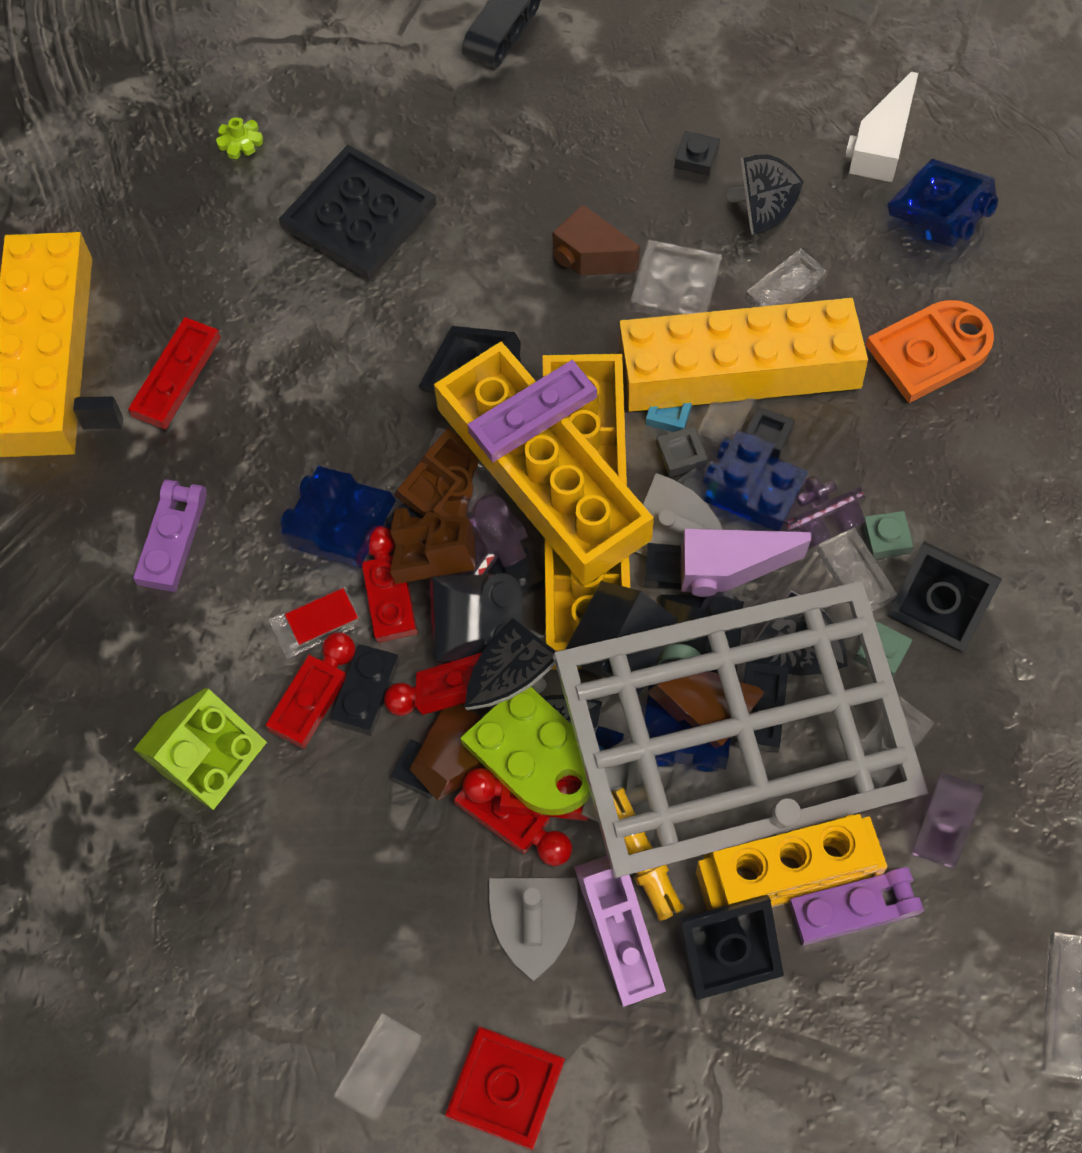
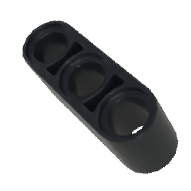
M489 0L467 31L463 40L462 54L495 69L498 68L535 16L541 0Z

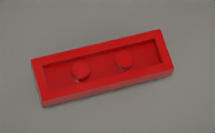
M184 317L129 406L128 410L131 416L166 430L220 341L219 330Z

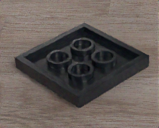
M347 145L279 218L282 229L365 279L370 280L437 205L436 195L352 146Z

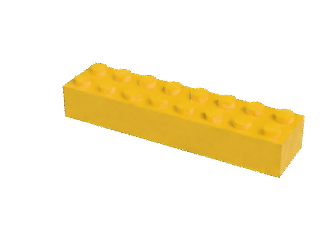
M622 354L543 355V377L573 360L597 388V398L568 415L567 418L627 486ZM545 539L546 644L557 652L566 649L601 581L630 588L629 556L584 586ZM556 664L550 670H557Z

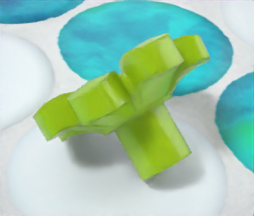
M234 117L229 120L228 125L222 124L219 127L218 133L220 137L216 139L220 150H227L229 158L238 159L241 151L246 156L253 154L255 146L260 147L263 144V135L257 132L259 127L256 121L249 120L244 124L242 118Z

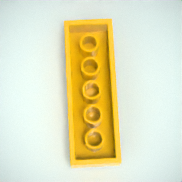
M81 232L5 235L0 272V457L75 454L78 418L73 411L74 398L80 397L92 268V257Z
M853 298L619 321V353L622 354L623 379L629 412L649 410V407L658 406V409L682 407L683 403L702 405L862 389L868 363Z
M501 341L434 384L438 410L580 582L586 586L652 541L654 517L567 417L495 462H491L469 434L468 423L536 382Z

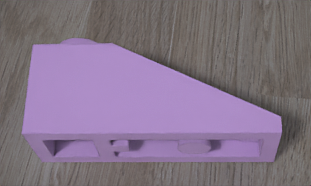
M684 529L681 543V592H692V594L700 597L712 596L717 592H726L805 557L811 542V532Z
M608 855L575 866V872L591 921L623 1007L666 992L630 875L614 879Z

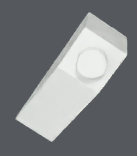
M910 72L861 121L858 136L850 135L845 155L847 158H852L849 174L888 182L893 181L918 73Z

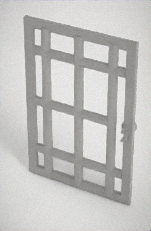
M863 581L553 653L552 657L558 671L614 879L928 794ZM845 603L850 604L853 619L825 625L820 609ZM804 614L807 630L729 648L725 634L726 631ZM859 635L873 683L845 690L830 642ZM708 636L712 649L711 653L635 671L630 670L626 655ZM813 646L827 694L749 714L735 665ZM609 659L613 676L581 683L577 670L578 666ZM717 669L731 718L649 738L636 689ZM618 693L632 743L600 751L586 701ZM879 699L893 748L864 755L850 706ZM833 711L847 760L768 780L754 731ZM737 736L751 785L668 806L655 756ZM637 761L651 811L618 819L605 768ZM899 765L904 782L878 789L874 788L870 772ZM853 777L858 793L856 795L800 809L798 803L792 799H782L773 805L772 817L678 841L674 827L676 823ZM653 829L657 830L661 847L628 855L624 837Z

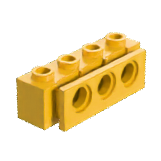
M860 814L704 854L703 860L698 861L696 876L706 909L709 911L764 895L770 897L772 907L789 903L792 898L883 875L888 866L870 816L861 818ZM824 847L836 848L842 856H831L825 851ZM788 857L794 859L798 863L799 868L792 869L785 866L781 858ZM749 869L755 873L757 878L754 880L744 879L738 874L737 870Z

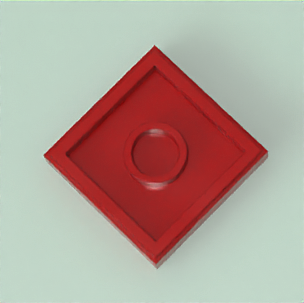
M478 1026L445 1117L534 1151L561 1075L565 1058Z

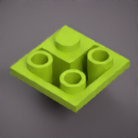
M204 688L160 716L133 750L164 777L214 810L262 750L267 741L210 689Z

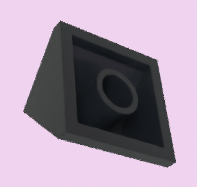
M924 541L888 615L965 652L1002 578Z
M601 581L565 650L674 625L678 619L640 590ZM665 646L626 655L630 670L635 671L655 666ZM609 659L579 666L601 678L613 676ZM644 687L636 689L638 696H640Z
M768 895L679 919L676 935L697 1000L784 976L771 899Z

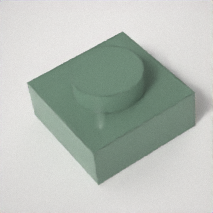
M904 511L864 516L862 526L871 560L912 553L914 546Z
M875 621L892 677H894L913 639ZM861 645L854 661L869 668Z

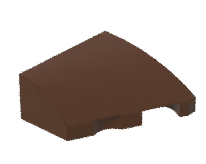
M448 427L396 490L394 496L423 517L427 512L439 513L443 517H466L468 504L473 493L474 485L472 482L474 472L477 469L479 459L464 440Z

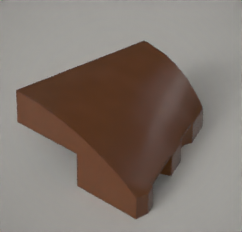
M407 508L395 509L390 531L396 545L390 570L395 584L475 570V541L469 518L461 516L443 517L439 513L427 512L424 518L411 517Z
M711 671L654 684L647 692L678 722L685 719L693 728L731 718L719 674ZM739 681L748 713H750L765 692L757 686ZM728 738L712 741L709 743L715 749L721 747Z
M461 704L441 710L410 768L437 801L462 787L463 780L468 772L475 768L484 767L462 745L460 739L482 718L473 711L467 710Z

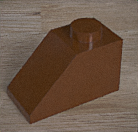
M585 205L579 207L552 232L553 255L563 267H570L579 275L634 273L639 268L640 246Z

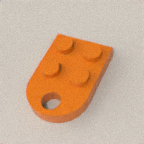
M945 300L932 304L869 336L865 346L907 402L911 403L980 367L987 359L992 348L994 330L988 317L977 307L963 301ZM965 323L972 324L978 328L979 333L974 335L967 334L961 330L960 325Z

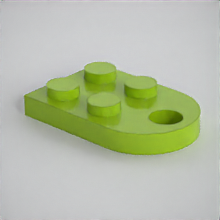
M532 687L511 699L498 703L460 738L462 745L518 800L537 813L544 815L567 814L581 807L591 797L572 724ZM571 775L581 780L582 786L574 794H563L557 789L558 781L565 776Z

